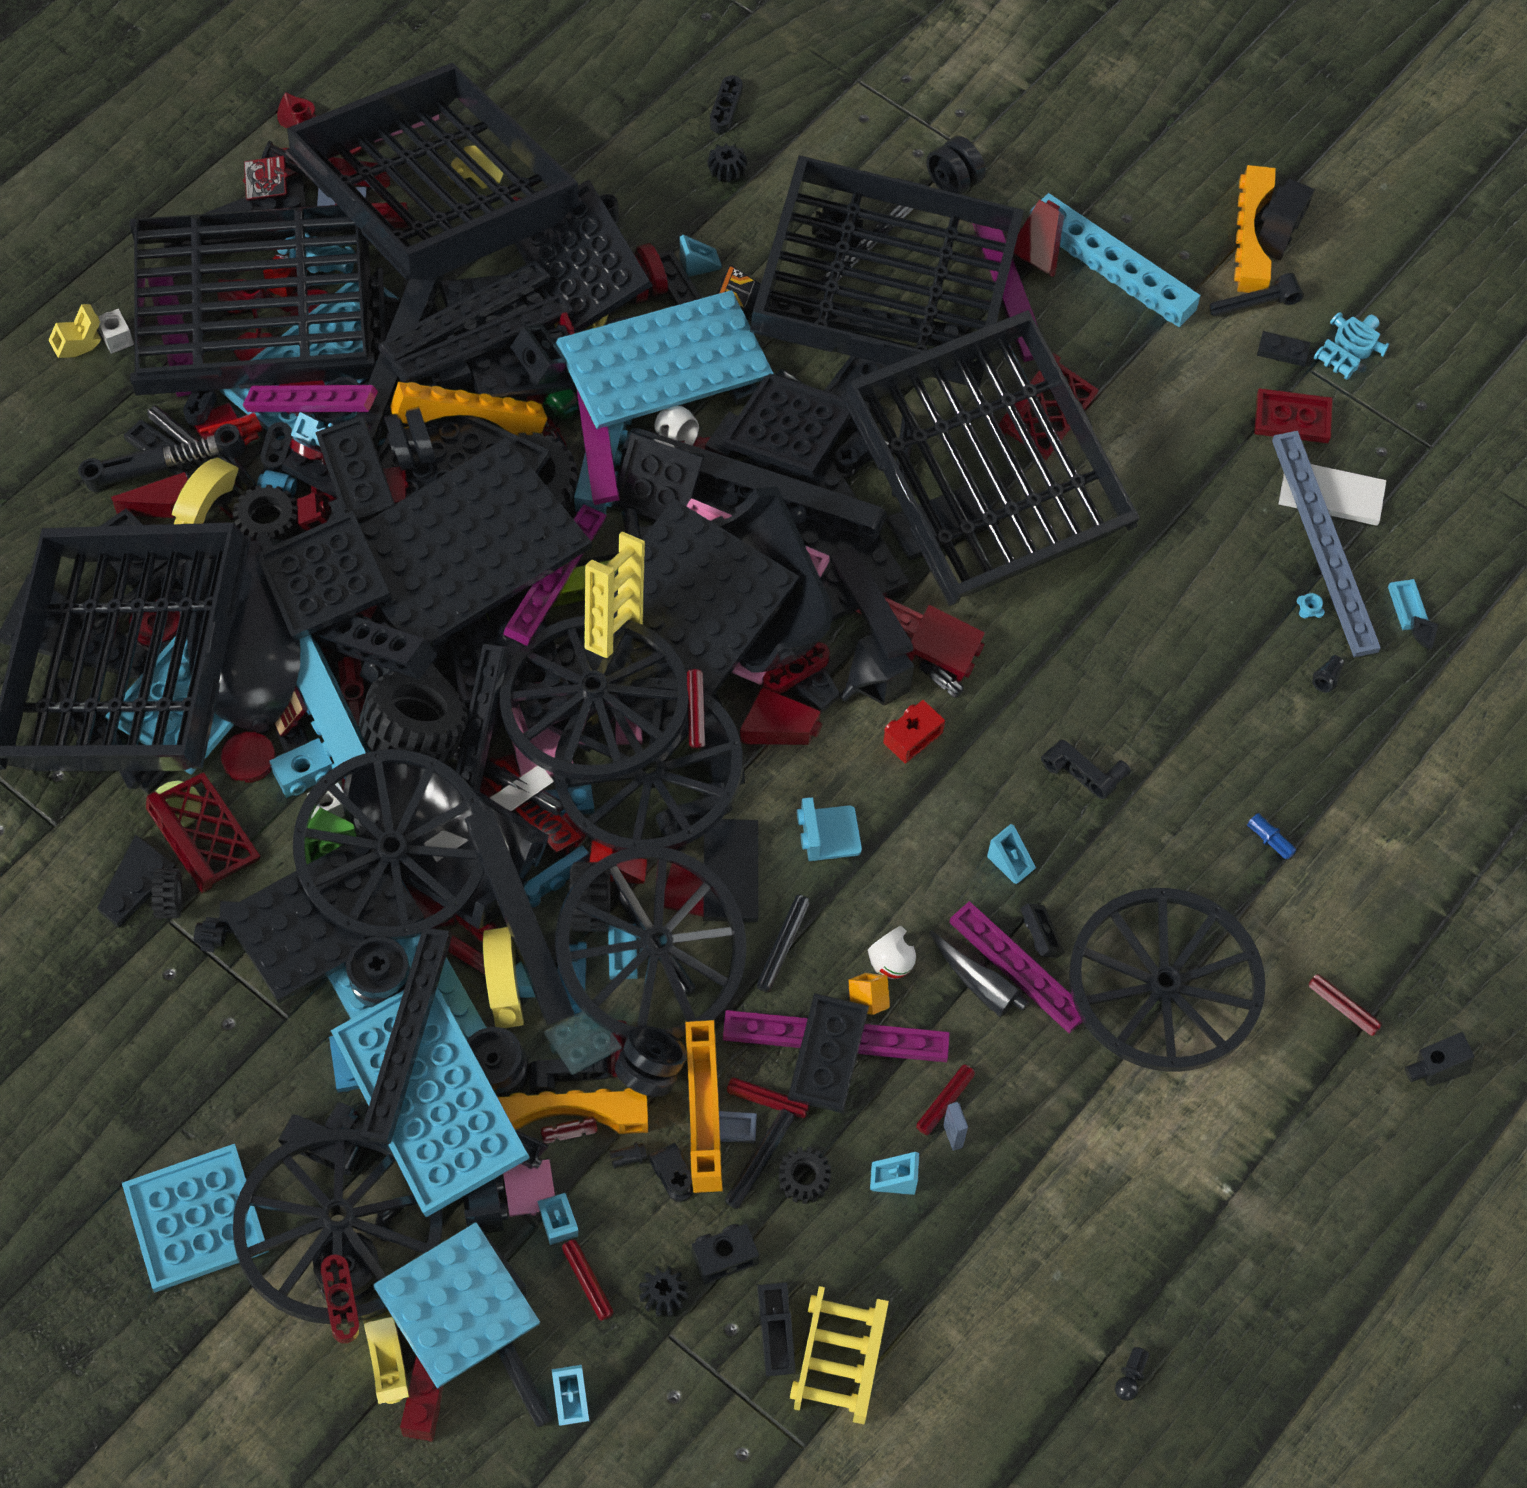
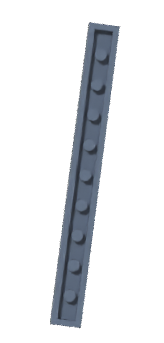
M1294 431L1274 435L1272 439L1273 445L1353 657L1378 653L1381 647L1299 433Z

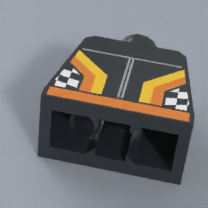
M729 265L717 294L732 290L748 321L753 313L761 283L734 266Z

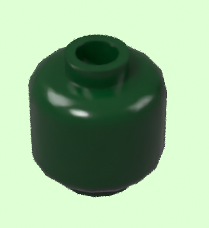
M568 389L545 394L543 409L547 416L557 421H564L576 414L580 409L577 390Z

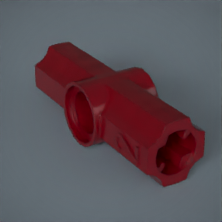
M344 657L341 661H338L340 689L359 727L360 715L366 699L364 680L359 676L362 670V663L359 659ZM351 695H358L355 698H349Z

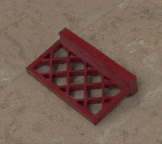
M1052 353L1063 375L1067 378L1074 396L1082 404L1085 411L1099 390L1060 364L1061 358ZM1040 370L1031 380L1030 384L1035 385L1045 381ZM1075 389H1084L1090 395L1088 398H1077ZM1043 392L1037 394L1047 416L1046 407H1058L1060 416H1048L1051 422L1061 421L1063 430L1056 431L1062 441L1071 429L1066 422L1064 414L1056 400L1044 401ZM1027 399L1015 403L1024 423L1028 424L1030 434L1042 457L1047 461L1054 449L1051 443L1048 450L1038 445L1037 439L1048 437L1045 432L1035 433L1033 424L1040 422L1037 417H1031V405ZM1007 412L999 423L1004 435L1006 433L1025 445Z
M204 772L160 794L156 791L147 795V811L202 893L212 889V884L260 860L259 853ZM201 782L207 790L205 797L190 794L191 787ZM175 796L184 798L181 809L170 807L166 799ZM187 800L203 803L200 814L185 810ZM206 804L217 806L221 811L220 817L204 815ZM183 816L198 819L195 830L182 826L181 820ZM201 821L217 824L215 834L200 832ZM221 825L233 828L235 831L233 839L218 836ZM196 838L211 840L210 851L198 849L195 845ZM215 843L231 845L229 856L213 853ZM235 846L247 849L251 855L245 859L232 857ZM211 858L227 862L225 869L214 874L209 866Z

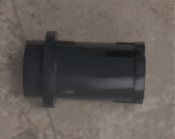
M637 1141L629 1147L609 1151L611 1159L623 1157L622 1159L612 1161L614 1169L636 1162L640 1165L642 1161L647 1160L644 1144H638Z

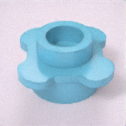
M1309 593L1298 597L1297 604L1300 605L1299 615L1302 618L1306 619L1312 616L1317 618L1323 617L1325 611L1322 609L1323 601L1319 595Z

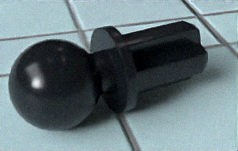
M1134 1347L1132 1349L1126 1367L1121 1369L1125 1377L1118 1379L1115 1384V1393L1123 1401H1131L1137 1396L1139 1387L1136 1380L1143 1381L1144 1379L1142 1373L1149 1358V1352L1143 1348Z

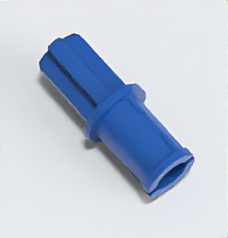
M1257 813L1248 822L1247 826L1264 840L1263 844H1269L1284 859H1289L1294 855L1296 848L1279 833V828L1275 829L1260 813Z

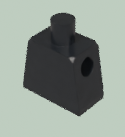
M1460 1032L1421 1049L1417 1062L1405 1066V1072L1411 1083L1424 1078L1428 1086H1434L1470 1074L1475 1056L1463 1032Z

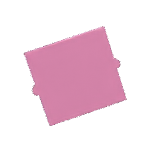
M549 1159L542 1160L538 1169H529L519 1164L503 1173L510 1217L530 1213L534 1216L536 1212H540L537 1201L555 1196Z

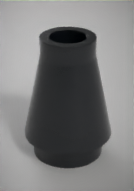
M1333 655L1314 672L1312 683L1317 690L1327 693L1336 688L1344 666L1343 659Z

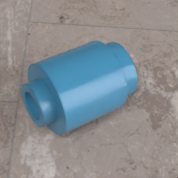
M266 470L264 474H260L257 486L261 485V488H265L266 485H272L273 488L279 486L283 488V492L287 490L291 493V497H294L297 490V479L292 478L289 474Z

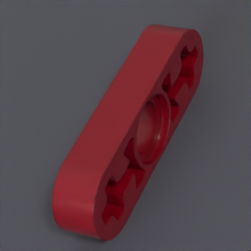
M818 642L809 652L794 662L767 671L763 676V688L777 694L785 692L824 668L829 662V648L825 644ZM813 653L817 655L822 654V658L820 659L817 656L813 658ZM792 664H800L804 670L801 673H793L789 670V667ZM773 678L775 681L780 679V683L778 685L775 682L770 684V679Z
M330 1255L321 1264V1276L332 1335L340 1343H350L359 1334V1320L349 1267L344 1257ZM332 1264H337L338 1268H343L339 1270L340 1283L335 1285L332 1272H326L331 1270ZM338 1291L345 1292L349 1296L348 1302L343 1306L334 1305L331 1301L334 1293ZM346 1313L347 1324L349 1326L354 1325V1327L350 1328L349 1334H344L342 1330H337L341 1327L340 1314Z

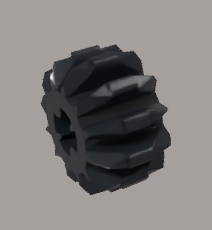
M727 143L724 146L717 144L715 150H710L707 167H709L711 176L717 177L719 182L723 179H726L728 183L731 179L738 181L740 176H743L746 172L747 158L743 148L737 149L736 143L732 146H728Z
M667 1266L665 1273H661L660 1267H655V1276L646 1272L644 1275L646 1282L639 1284V1289L643 1292L639 1295L640 1302H647L645 1310L649 1312L656 1308L657 1317L662 1315V1310H666L669 1317L673 1316L672 1307L681 1311L683 1309L681 1301L688 1300L689 1295L684 1291L688 1288V1282L680 1281L682 1273L678 1271L672 1275V1267ZM662 1287L668 1288V1292L666 1291L665 1296L659 1295V1291H662Z

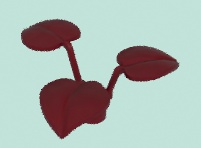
M285 92L277 112L278 122L281 126L289 128L316 117L314 115L315 106L306 99L298 98ZM360 146L350 150V152L354 155L363 148ZM288 168L286 169L289 177L298 174Z
M218 279V282L243 281V280H245V279H237V280ZM263 289L217 292L219 301L274 298L268 290L264 291ZM307 290V295L328 294V292L324 290ZM297 292L291 294L290 296H297ZM320 304L310 305L308 307V314L312 312L315 308H317ZM297 306L279 307L285 312H290L291 316L298 315ZM252 309L254 318H259L257 313L259 309ZM234 310V311H226V312H229V313H240V312H242L243 310ZM256 328V333L247 332L237 339L273 337V335L270 333L261 334V328ZM265 348L234 350L240 361L252 360Z

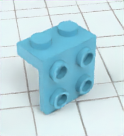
M813 797L802 799L801 809H797L798 824L803 825L804 833H801L802 849H807L808 861L851 857L861 854L862 848L855 808L853 806L815 809Z

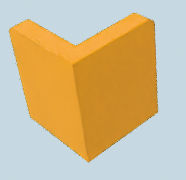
M864 973L848 980L850 1002L869 1006L867 1014L874 1015L890 1007L887 975Z

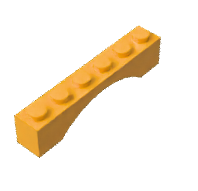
M1247 165L1245 175L1241 174L1239 189H1243V193L1240 192L1238 207H1242V211L1238 212L1237 225L1241 226V230L1238 229L1236 244H1240V248L1236 249L1235 262L1239 263V267L1235 268L1234 281L1238 282L1237 292L1250 293L1269 287L1271 260L1258 243L1254 220L1262 208L1271 201L1275 187L1276 168Z
M398 382L390 405L392 414L397 413L401 417L402 423H407L406 410L419 406L424 423L444 416H476L492 421L517 436L518 433L525 432L526 435H533V432L542 433L547 420L542 404L534 401L525 402L510 397H492L484 393L474 394L464 390H448L439 386L429 387L414 382Z
M714 1020L686 1022L693 1192L723 1191Z
M630 1088L618 1092H612L610 1089H599L595 1093L572 1090L567 1092V1094H555L547 1091L532 1096H527L524 1093H513L510 1097L497 1096L516 1130L546 1117L570 1115L585 1118L594 1117L596 1121L609 1126L619 1134L648 1133L647 1096Z

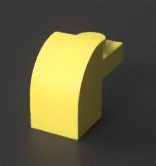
M466 146L464 150L499 184L503 172L476 146ZM458 157L452 161L451 166L464 179L471 177L482 189L488 187Z
M90 304L81 305L74 322L55 324L49 342L58 358L77 357L93 350L101 341L97 332L100 324L99 317L95 314Z

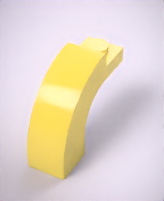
M218 457L201 465L189 478L178 496L172 515L176 517L174 524L204 523L206 514L214 501L220 495L233 490L239 468Z
M508 927L485 930L483 935L484 967L489 1003L493 1011L495 1027L509 1028L524 1025V1017L517 983L516 948Z
M389 1311L363 1320L373 1365L378 1404L385 1402L388 1404L397 1403L403 1398L409 1397V1387L396 1322Z

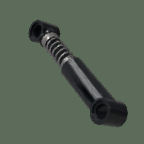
M224 424L216 430L214 435L208 436L206 440L202 438V441L197 442L195 440L194 443L188 441V444L183 445L181 443V446L177 447L174 445V448L161 445L101 461L95 458H88L80 464L78 473L90 491L101 492L109 484L169 470L170 466L178 465L180 461L182 463H185L186 460L191 462L192 458L198 460L200 456L205 458L206 455L211 457L216 454L224 455L228 458H237L244 453L246 444L235 425Z

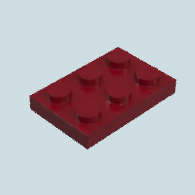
M1259 388L1256 400L1254 434L1274 437V435L1298 431L1301 440L1329 444L1331 438L1332 398Z

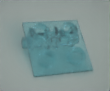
M583 1011L544 1031V1034L551 1042L549 1047L552 1053L559 1054L572 1075L622 1048L611 1032L599 1026Z

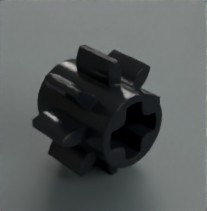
M206 917L203 923L198 922L196 924L194 943H198L201 946V951L214 953L215 948L224 946L227 928L220 925L219 918Z

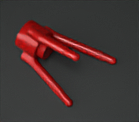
M255 412L238 419L199 429L200 433L209 432V434H213L224 424L235 425L239 428L242 436L248 435L244 440L246 445L259 439L257 433L263 431Z

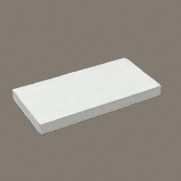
M1311 464L1330 516L1378 526L1386 480ZM1284 474L1278 504L1297 508Z

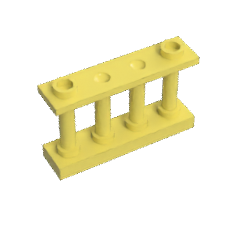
M625 532L619 534V553L610 562L603 565L591 560L586 564L585 649L605 658H608L613 653V634L624 623L631 620L643 624L645 541ZM618 569V575L614 578L615 571ZM618 590V595L614 598V593ZM618 610V615L614 618V613Z
M819 1286L817 1296L811 1295L808 1312L813 1313L800 1380H793L790 1399L795 1400V1410H800L802 1398L849 1408V1412H854L853 1422L865 1424L889 1301L877 1299L875 1308L869 1307V1310L823 1300L825 1287ZM820 1312L865 1321L866 1325L872 1326L870 1337L864 1336L859 1338L817 1329ZM814 1340L861 1350L860 1353L866 1355L864 1365L858 1364V1367L813 1358L811 1354ZM808 1369L855 1379L856 1383H860L858 1394L852 1393V1396L807 1387L805 1383Z

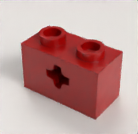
M922 700L917 705L912 704L909 706L900 719L897 721L894 719L887 724L884 729L883 743L906 764L943 733L945 720L929 704Z

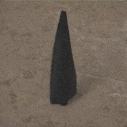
M932 930L929 932L954 972L997 1016L1001 1018L1013 1005H1016L1022 1011L1029 1006L1030 1002L1022 997L1023 993L1005 978L961 954Z

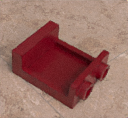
M929 605L911 639L913 651L905 654L911 661L917 655L957 675L956 680L961 682L963 677L969 678L975 666L971 661L974 656L979 657L985 645L981 642L985 632Z

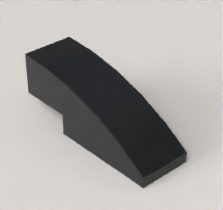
M787 1282L756 1284L766 1377L796 1374Z

